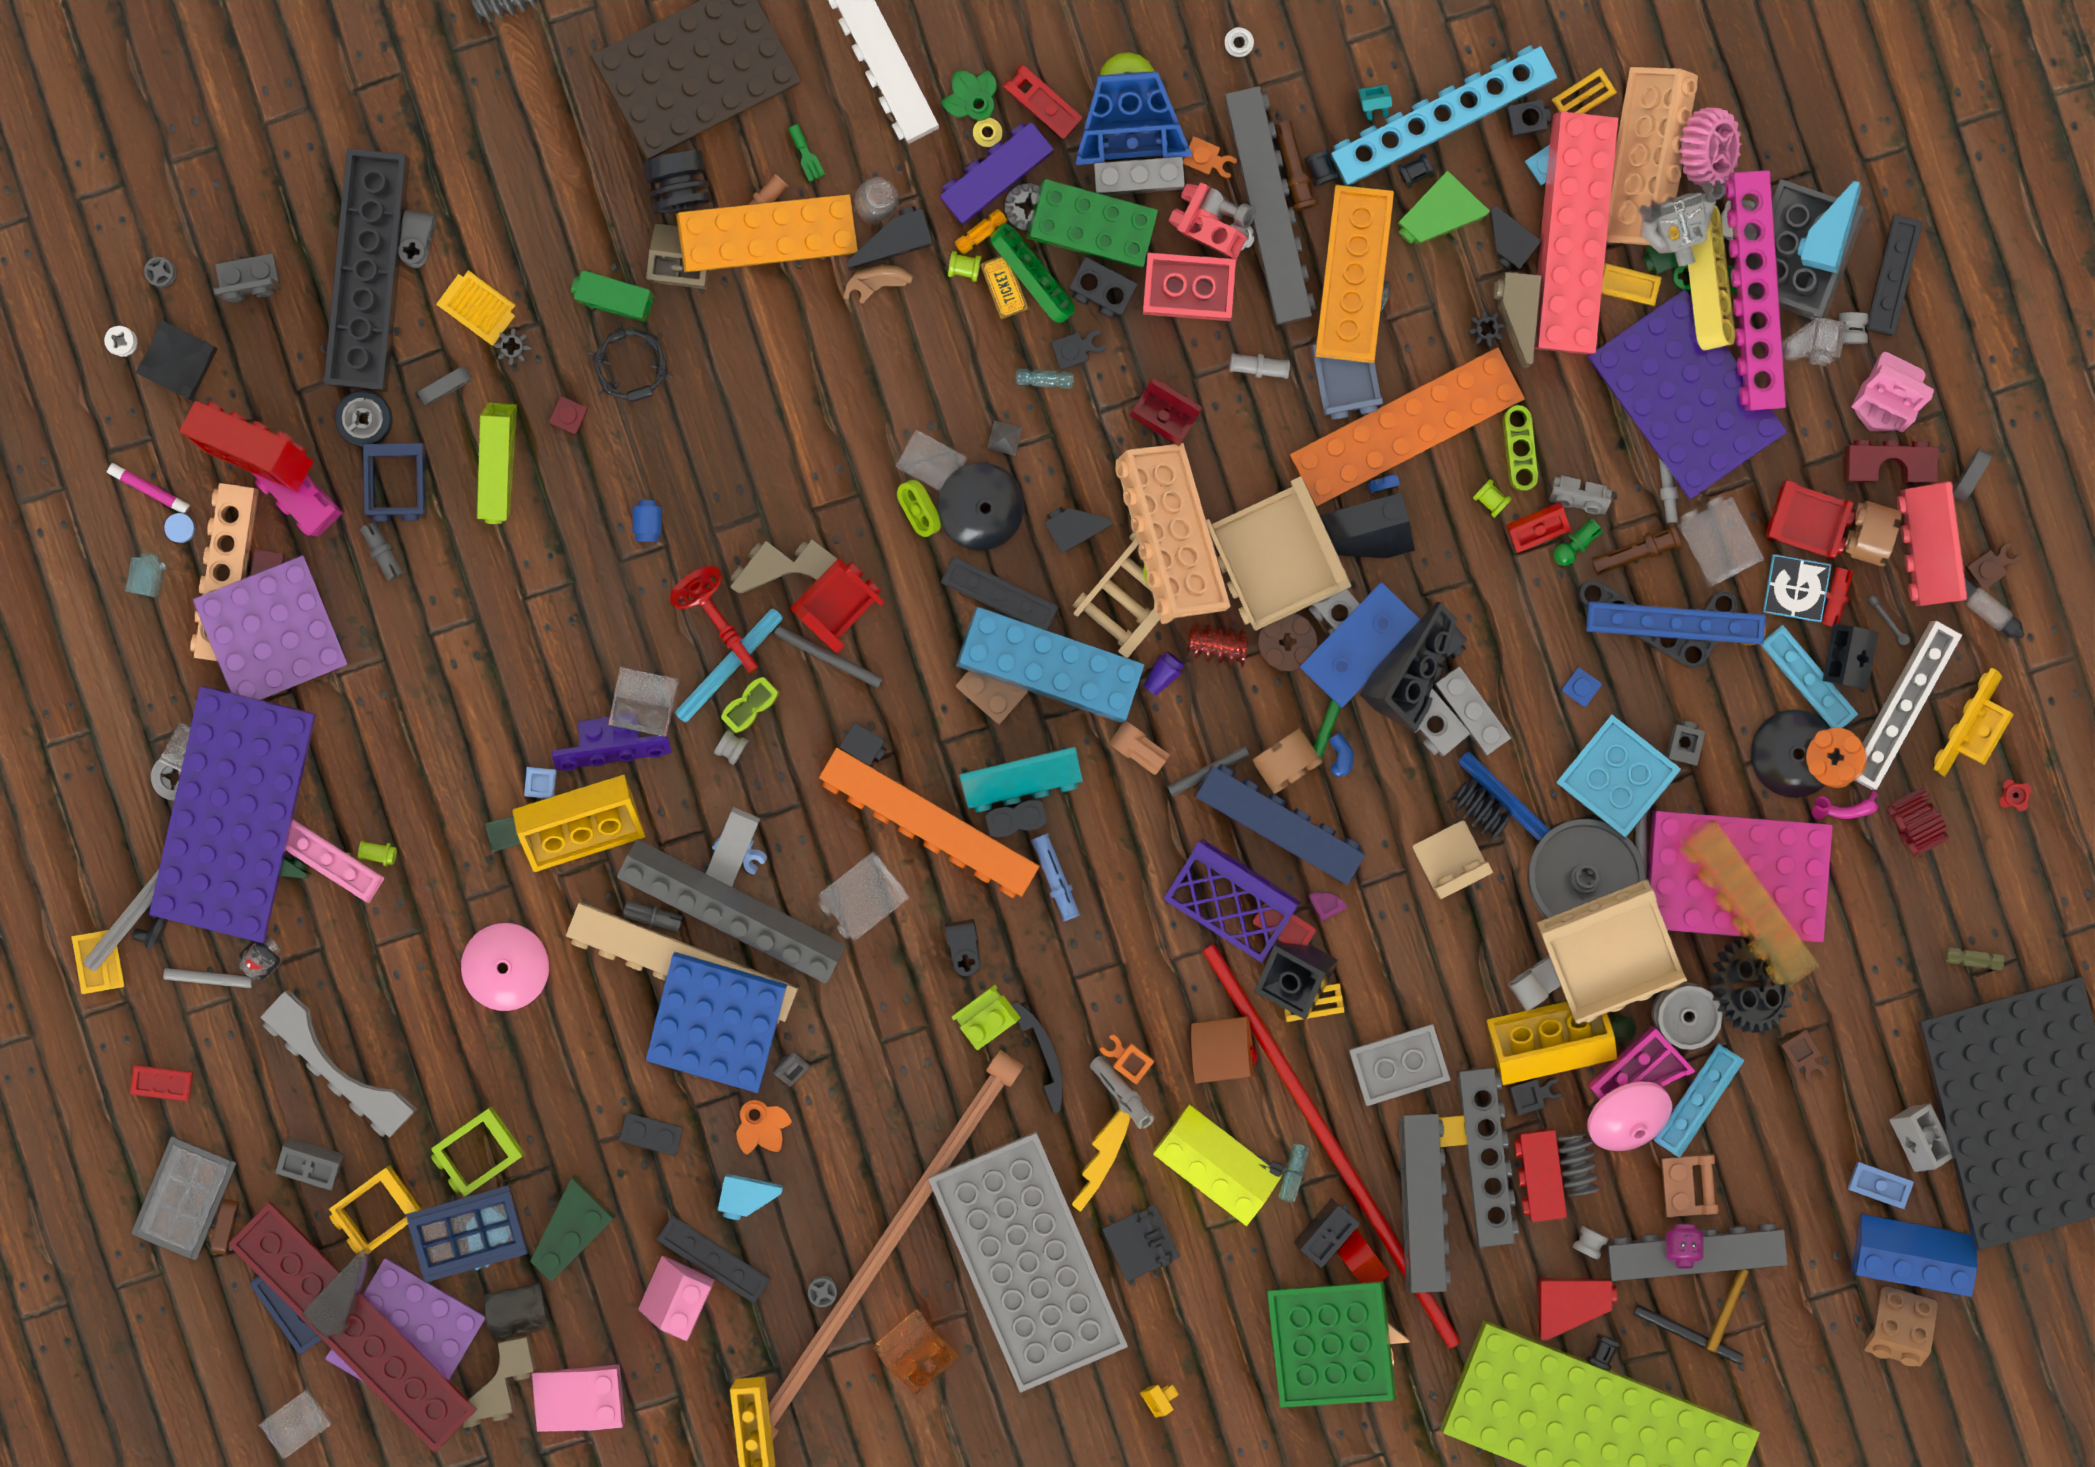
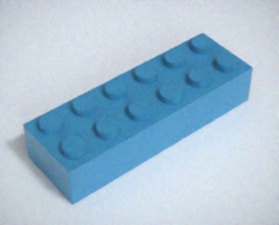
M977 607L973 612L956 666L1122 723L1127 719L1144 664Z

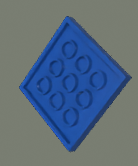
M674 952L646 1061L758 1093L787 984Z

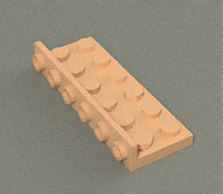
M1630 67L1615 149L1606 242L1650 245L1641 236L1642 216L1639 211L1642 205L1651 206V200L1661 203L1677 197L1683 165L1680 163L1682 153L1679 152L1682 148L1680 139L1684 136L1683 128L1687 127L1688 118H1692L1698 75L1683 69Z
M1181 443L1180 446L1173 444L1126 450L1116 460L1115 470L1118 478L1121 480L1124 491L1123 499L1129 508L1131 527L1137 536L1139 555L1145 564L1147 583L1152 589L1155 599V611L1159 615L1161 623H1169L1177 617L1226 611L1231 607L1184 444Z

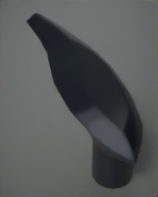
M156 917L152 921L149 931L136 928L133 932V940L145 942V947L147 949L151 948L162 936L168 919Z

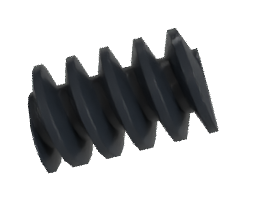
M1474 778L1464 782L1446 802L1450 803L1457 800L1454 810L1458 811L1465 808L1466 811L1463 818L1467 819L1474 816L1475 818L1471 826L1474 828L1482 824L1483 827L1480 834L1484 835L1491 832L1492 834L1488 841L1491 842L1506 827L1512 813L1506 811L1500 814L1503 804L1498 803L1492 806L1495 798L1492 794L1483 798L1486 788L1481 787L1475 790L1478 781Z

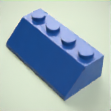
M1861 1214L1850 1271L1858 1276L1972 1297L1977 1272V1250H1975L1971 1234Z

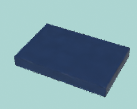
M260 1276L249 1283L299 1355L322 1340Z

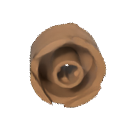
M1865 501L1864 504L1858 502L1855 508L1854 519L1856 521L1854 530L1849 529L1845 537L1846 552L1851 558L1884 567L1885 562L1883 558L1889 559L1899 528L1893 525L1895 519L1901 520V511L1870 501Z
M1300 728L1252 759L1255 767L1273 794L1288 786L1286 779L1291 784L1305 775V767L1309 772L1323 763Z

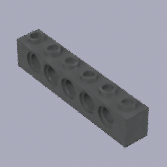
M1492 1066L1457 1070L1461 1110L1465 1120L1466 1154L1477 1245L1479 1247L1513 1244L1515 1243L1514 1236L1519 1235L1517 1218H1512L1511 1207L1515 1206V1195L1513 1189H1508L1507 1181L1508 1177H1512L1510 1160H1505L1504 1148H1509L1507 1131H1502L1500 1119H1505L1503 1101L1498 1102L1497 1090H1502L1501 1075L1499 1072L1495 1073V1068ZM1480 1090L1488 1091L1490 1096L1488 1103L1483 1106L1476 1105L1474 1101L1475 1094ZM1489 1119L1493 1123L1492 1131L1486 1135L1480 1134L1478 1132L1479 1122ZM1488 1148L1494 1149L1496 1151V1159L1490 1164L1483 1163L1481 1160L1482 1152ZM1497 1178L1499 1180L1500 1186L1496 1192L1488 1193L1485 1191L1484 1184L1487 1179ZM1493 1207H1500L1503 1210V1216L1497 1222H1492L1488 1219V1212Z

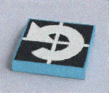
M1773 554L1762 613L1821 622L1831 564Z

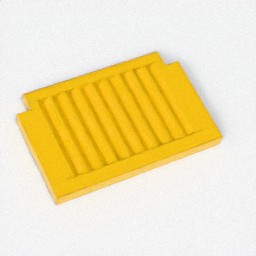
M469 270L464 277L460 274L456 276L436 304L492 346L500 338L499 333H504L515 318V315L511 312L516 305Z

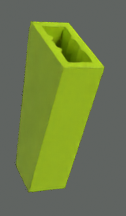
M487 403L480 415L477 519H485V523L501 524L502 521H507L510 515L517 415L516 404Z

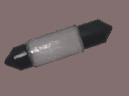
M1964 575L1967 600H1963L1965 605L2008 638H2023L2022 622L1981 586H1977Z

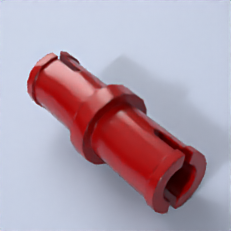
M1835 568L1830 593H1826L1825 598H1828L1821 624L1832 627L1833 623L1840 624L1844 605L1849 601L1847 594L1854 571Z

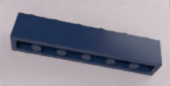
M1220 764L1218 768L1210 766L1193 796L1346 885L1349 884L1365 857V854L1359 851L1361 845L1347 837L1344 842L1334 837L1336 833L1334 829L1323 823L1319 827L1308 822L1311 816L1297 808L1294 812L1289 811L1283 807L1286 802L1272 793L1268 798L1258 793L1261 787L1245 778L1243 783L1234 779L1235 772Z

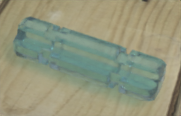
M1018 369L1016 373V383L1018 385H1028V383H1031L1033 386L1055 388L1058 385L1060 388L1069 389L1073 386L1074 375L1071 372L1057 374V371L1034 370V372H1029V369Z

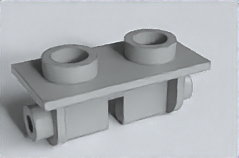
M1564 475L1554 477L1553 490L1548 501L1560 502L1564 508L1575 507L1583 509L1589 514H1606L1611 503L1610 498L1612 490L1607 489V486L1586 482L1585 490L1583 491L1579 490L1581 483L1579 479Z

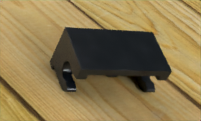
M1331 1198L1296 1238L1294 1244L1322 1268L1360 1223Z

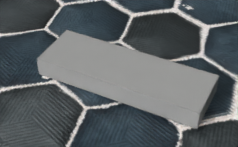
M733 807L706 871L707 875L733 887L760 818Z

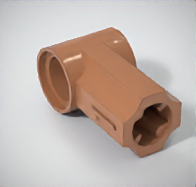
M1125 720L1108 744L1127 758L1131 757L1150 773L1152 772L1156 775L1170 755L1145 737L1146 734Z

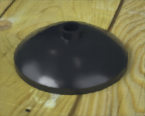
M976 462L964 465L948 476L939 491L937 512L943 530L954 542L972 550H989L1004 544L1016 533L1023 519L1024 498L1018 482L1008 471L991 463ZM984 502H987L989 505V510L986 513L980 511V505Z
M1802 710L1782 711L1768 718L1756 731L1750 750L1751 764L1759 781L1770 791L1785 797H1805L1822 789L1825 785L1820 783L1808 769L1806 754L1808 746L1815 738V735L1819 731L1830 729L1829 725L1817 715ZM1796 748L1801 749L1803 752L1802 757L1798 760L1793 757V751ZM1835 750L1834 754L1829 756V759L1832 760V765H1837L1839 750Z

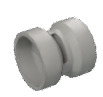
M1857 312L1839 313L1838 322L1841 324V332L1838 334V343L1867 344L1868 334L1865 332V325L1868 323V314Z

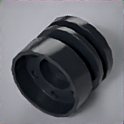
M701 150L662 155L642 163L646 182L660 183V188L648 193L650 199L663 198V200L651 204L653 213L677 214L679 212H688L712 202L710 192L697 193L710 187L708 181L695 180L694 176L706 171Z

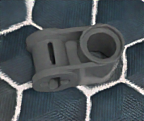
M405 209L398 254L408 267L420 268L426 264L435 230V214ZM414 247H416L420 254L414 255L413 259H411L407 252H412Z

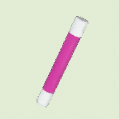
M114 463L107 470V473L182 514H186L190 508V504Z

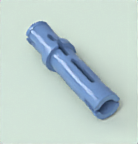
M1047 833L1031 840L1052 892L1049 894L1051 898H1055L1063 922L1080 916L1081 914L1071 893V890H1073L1072 885H1068L1049 839V834Z

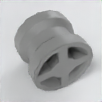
M728 729L716 747L714 754L725 756L728 758L729 763L735 765L749 740L736 737L734 731Z
M1582 1226L1580 1229L1581 1236L1578 1241L1574 1242L1572 1247L1599 1260L1601 1256L1600 1249L1602 1245L1607 1244L1609 1238Z

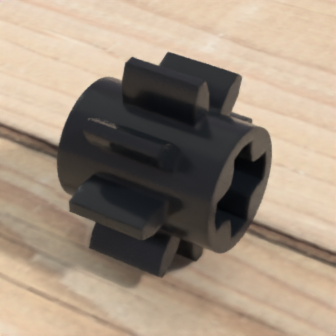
M1483 310L1481 312V320L1474 317L1471 318V322L1475 324V327L1469 330L1468 334L1476 335L1475 345L1481 341H1486V345L1489 348L1492 345L1491 339L1493 337L1496 340H1502L1498 330L1504 328L1505 324L1497 323L1498 313L1492 317H1487L1486 311ZM1487 322L1491 323L1490 330L1493 332V335L1491 333L1485 336L1482 335L1483 328L1479 326L1480 323L1482 325H1485Z

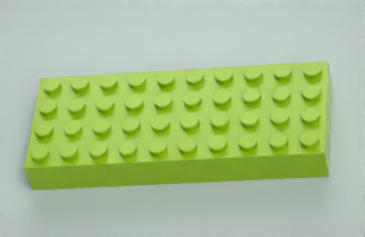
M1486 1320L1482 1321L1440 1427L1441 1431L1446 1435L1527 1467H1746L1760 1434L1753 1426L1612 1370H1605L1587 1360Z

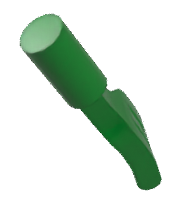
M799 124L788 128L797 150H800L802 154L801 166L809 183L814 181V179L817 180L819 177L825 176L817 156L809 152L807 141Z

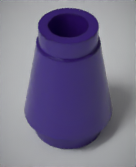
M1166 651L1163 656L1159 655L1146 679L1147 681L1143 684L1144 687L1157 696L1182 674L1181 669L1185 665L1172 653Z

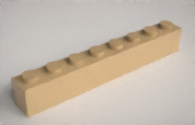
M582 902L578 903L566 937L572 939V945L586 950L588 945L599 949L598 955L611 960L618 956L627 960L626 966L639 971L646 967L654 971V977L664 981L667 978L672 955L674 952L787 984L777 1024L780 1020L784 1022L787 1020L799 989L797 986Z

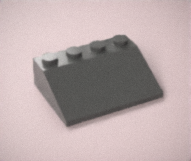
M1780 179L1772 200L1779 307L1825 323L1866 212L1863 206L1857 205L1838 273L1805 266L1802 264L1801 256L1798 255L1800 241L1802 238L1807 239L1811 227L1838 198ZM1751 254L1747 266L1751 270H1755L1759 265V260L1757 256ZM1752 283L1748 287V293L1759 298L1761 294L1760 287Z

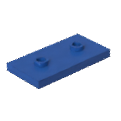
M1381 582L1299 668L1343 708L1367 683L1375 668L1420 619Z

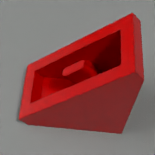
M1357 1229L1352 1232L1337 1250L1340 1257L1360 1283L1380 1282L1391 1275Z

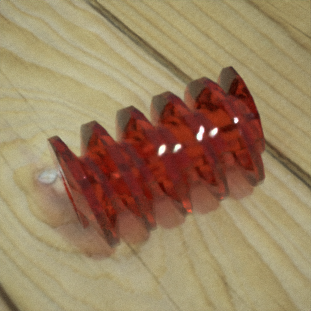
M1195 622L1189 631L1185 658H1187L1190 651H1193L1195 660H1198L1201 654L1205 653L1206 662H1210L1213 655H1216L1218 664H1221L1226 656L1230 666H1233L1238 658L1240 659L1241 668H1243L1248 647L1246 633L1244 630H1241L1238 636L1235 637L1234 629L1229 628L1227 633L1223 635L1221 626H1218L1215 632L1212 633L1209 624H1206L1201 632L1199 623Z

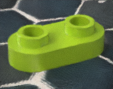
M909 480L901 484L897 490L898 501L916 533L922 537H928L938 532L941 528L939 515L924 486L917 480Z

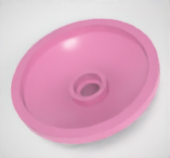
M498 923L488 926L475 934L464 950L461 960L463 982L472 997L488 1008L499 1011H511L522 1008L535 1000L546 985L549 975L547 951L541 940L532 931L523 926L513 923ZM504 962L508 965L506 973L499 972V963Z
M1634 1082L1618 1087L1605 1095L1591 1111L1587 1124L1589 1135L1596 1145L1606 1150L1627 1151L1638 1148L1650 1142L1664 1129L1672 1112L1671 1099L1663 1087L1652 1082Z

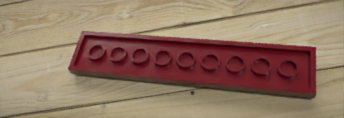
M268 1202L228 1244L434 1453L478 1410L272 1202Z

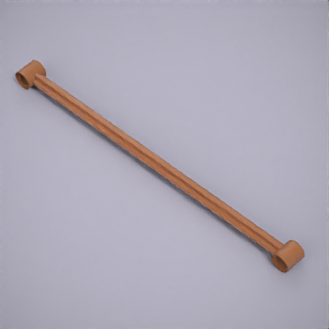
M1001 1049L986 1069V1072L990 1074L768 1404L772 1440H774L779 1431L775 1428V1425L933 1192L928 1177L949 1168L1003 1086L1011 1087L1022 1071L1024 1065Z

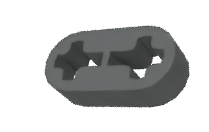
M463 366L418 392V395L424 406H428L473 380V377L467 367Z
M1980 447L1975 451L1952 489L1953 497L1963 503L1968 499L1987 468L1992 454Z

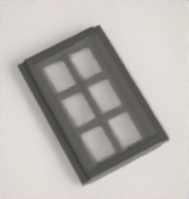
M171 1136L131 1234L187 1258L197 1260L237 1162L183 1139Z

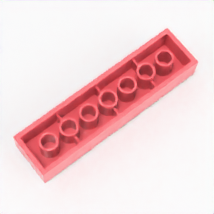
M1558 112L1552 115L1537 275H1541L1534 349L1577 354L1596 353L1618 118L1570 112Z

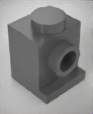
M1682 720L1681 725L1674 724L1665 757L1672 761L1697 766L1706 731L1698 730L1699 724ZM1684 736L1689 739V745L1686 748L1681 747L1679 744L1680 739Z

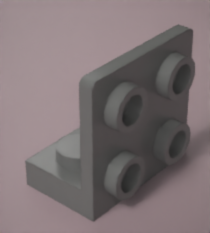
M273 253L215 264L220 288L213 289L214 295L223 299V301H228V303L245 301V296L256 295L257 298L273 296L274 290L281 289L275 254Z

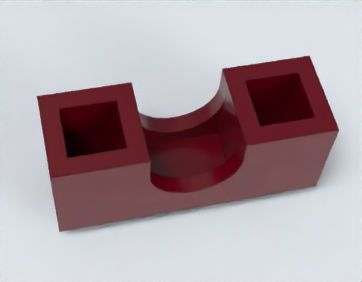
M1853 440V445L1845 447L1844 482L1879 481V468L1885 460H1893L1902 468L1903 483H1937L1938 447H1930V442L1913 441L1912 447L1900 446V441H1883V446H1871V440Z

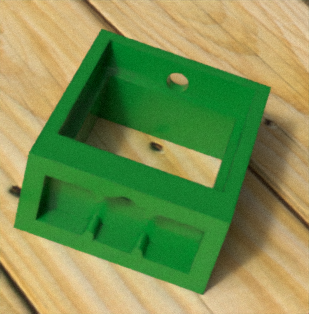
M583 270L580 276H575L571 288V293H574V299L579 304L643 323L648 321L655 297L651 290Z

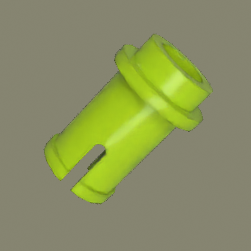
M361 841L358 849V859L381 862L386 867L388 864H394L397 854V848L392 847L391 843L380 845Z

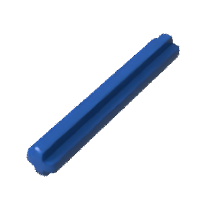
M1466 752L1461 756L1458 763L1482 787H1485L1490 795L1492 794L1499 803H1502L1503 807L1510 811L1512 816L1532 836L1541 841L1550 830L1473 754Z

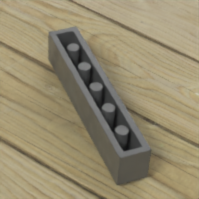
M1439 1114L1398 1115L1406 1292H1445L1446 1285L1450 1284V1269L1445 1267V1255L1449 1254V1241L1447 1237L1444 1238V1226H1447L1448 1214L1447 1209L1443 1208L1442 1196H1446V1181L1441 1179V1167L1445 1166V1153L1443 1149H1440V1137L1444 1135L1443 1121L1439 1120Z
M1776 1223L1758 1224V1229L1747 1230L1745 1225L1729 1227V1232L1719 1233L1717 1228L1700 1229V1232L1704 1235V1257L1702 1261L1694 1263V1268L1690 1269L1676 1268L1675 1262L1667 1260L1666 1237L1659 1238L1658 1233L1641 1235L1642 1240L1631 1241L1630 1236L1613 1237L1612 1242L1605 1244L1608 1278L1611 1281L1784 1266L1787 1265L1785 1231L1781 1227H1776Z

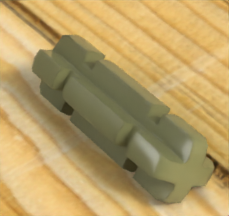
M1950 947L1946 952V962L2002 970L2004 967V956L1993 953L1989 955L1986 952L1966 949L1961 951L1959 948Z

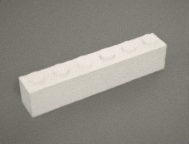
M828 0L832 10L838 7L843 17L838 21L845 35L847 36L851 33L856 44L852 45V49L859 62L865 60L869 68L865 74L872 88L879 87L883 96L878 99L885 113L892 112L896 120L892 127L899 140L905 138L907 144H910L939 129V125L875 0Z
M1938 621L1929 622L1862 743L1867 752V763L1862 775L1855 779L1856 782L1869 789L1877 790L1962 637L1960 633Z

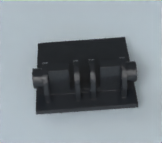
M1155 1204L1102 1229L1127 1282L1160 1266H1167L1173 1260L1180 1257Z

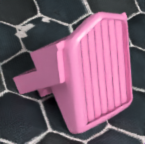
M1883 352L1878 357L1869 377L1862 383L1851 408L1855 409V413L1869 431L1891 432L1898 430L1903 433L1916 420L1918 411L1932 399L1934 389L1923 383L1925 378L1924 370L1888 352Z

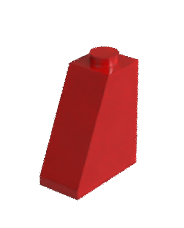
M1538 1278V1337L1541 1340H1549L1612 1311V1303L1617 1302L1616 1285H1612V1281L1609 1278Z

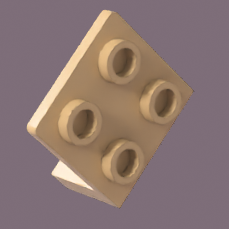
M1463 820L1412 846L1439 899L1493 873L1489 863L1484 860L1466 822Z

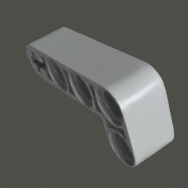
M1548 955L1508 983V986L1522 1007L1528 1011L1549 997L1548 994L1560 987L1561 984L1551 958Z

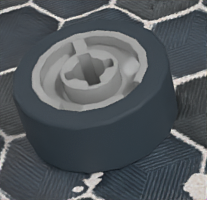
M365 390L355 391L345 396L338 404L335 413L336 428L340 435L351 444L363 447V444H378L384 441L391 431L393 424L392 410L387 401L378 394ZM366 413L369 415L368 424H361L359 422L361 414Z

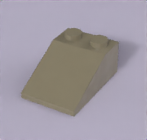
M1505 272L1494 284L1493 299L1498 300L1497 307L1520 367L1528 368L1533 364L1541 275Z

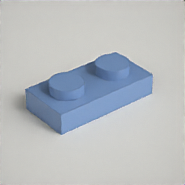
M1857 1161L1847 1189L1905 1209L1914 1182Z

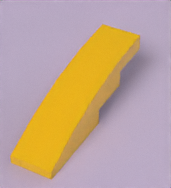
M1121 1109L1117 1111L1092 1141V1145L1099 1152L1081 1172L1089 1181L1071 1201V1204L1080 1212L1100 1187L1117 1156L1127 1132L1131 1117Z

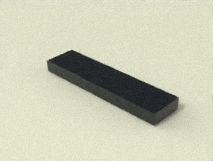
M1893 215L1865 330L1895 336L1923 224L1922 221Z
M954 556L941 581L942 584L996 610L1048 631L1059 608L1057 605Z
M672 1215L656 1239L753 1304H755L771 1279L675 1215Z

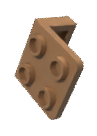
M1883 1287L1879 1294L1874 1330L1865 1341L1864 1351L1873 1353L1878 1358H1891L1901 1361L1906 1366L1920 1367L1931 1353L1938 1308L1937 1302L1930 1298L1891 1287Z

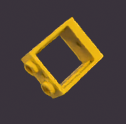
M390 1165L329 1209L332 1213L329 1216L332 1223L338 1230L344 1229L349 1236L347 1242L356 1254L360 1252L363 1257L408 1225L407 1217L368 1243L344 1210L346 1205L381 1181L405 1215L422 1210Z

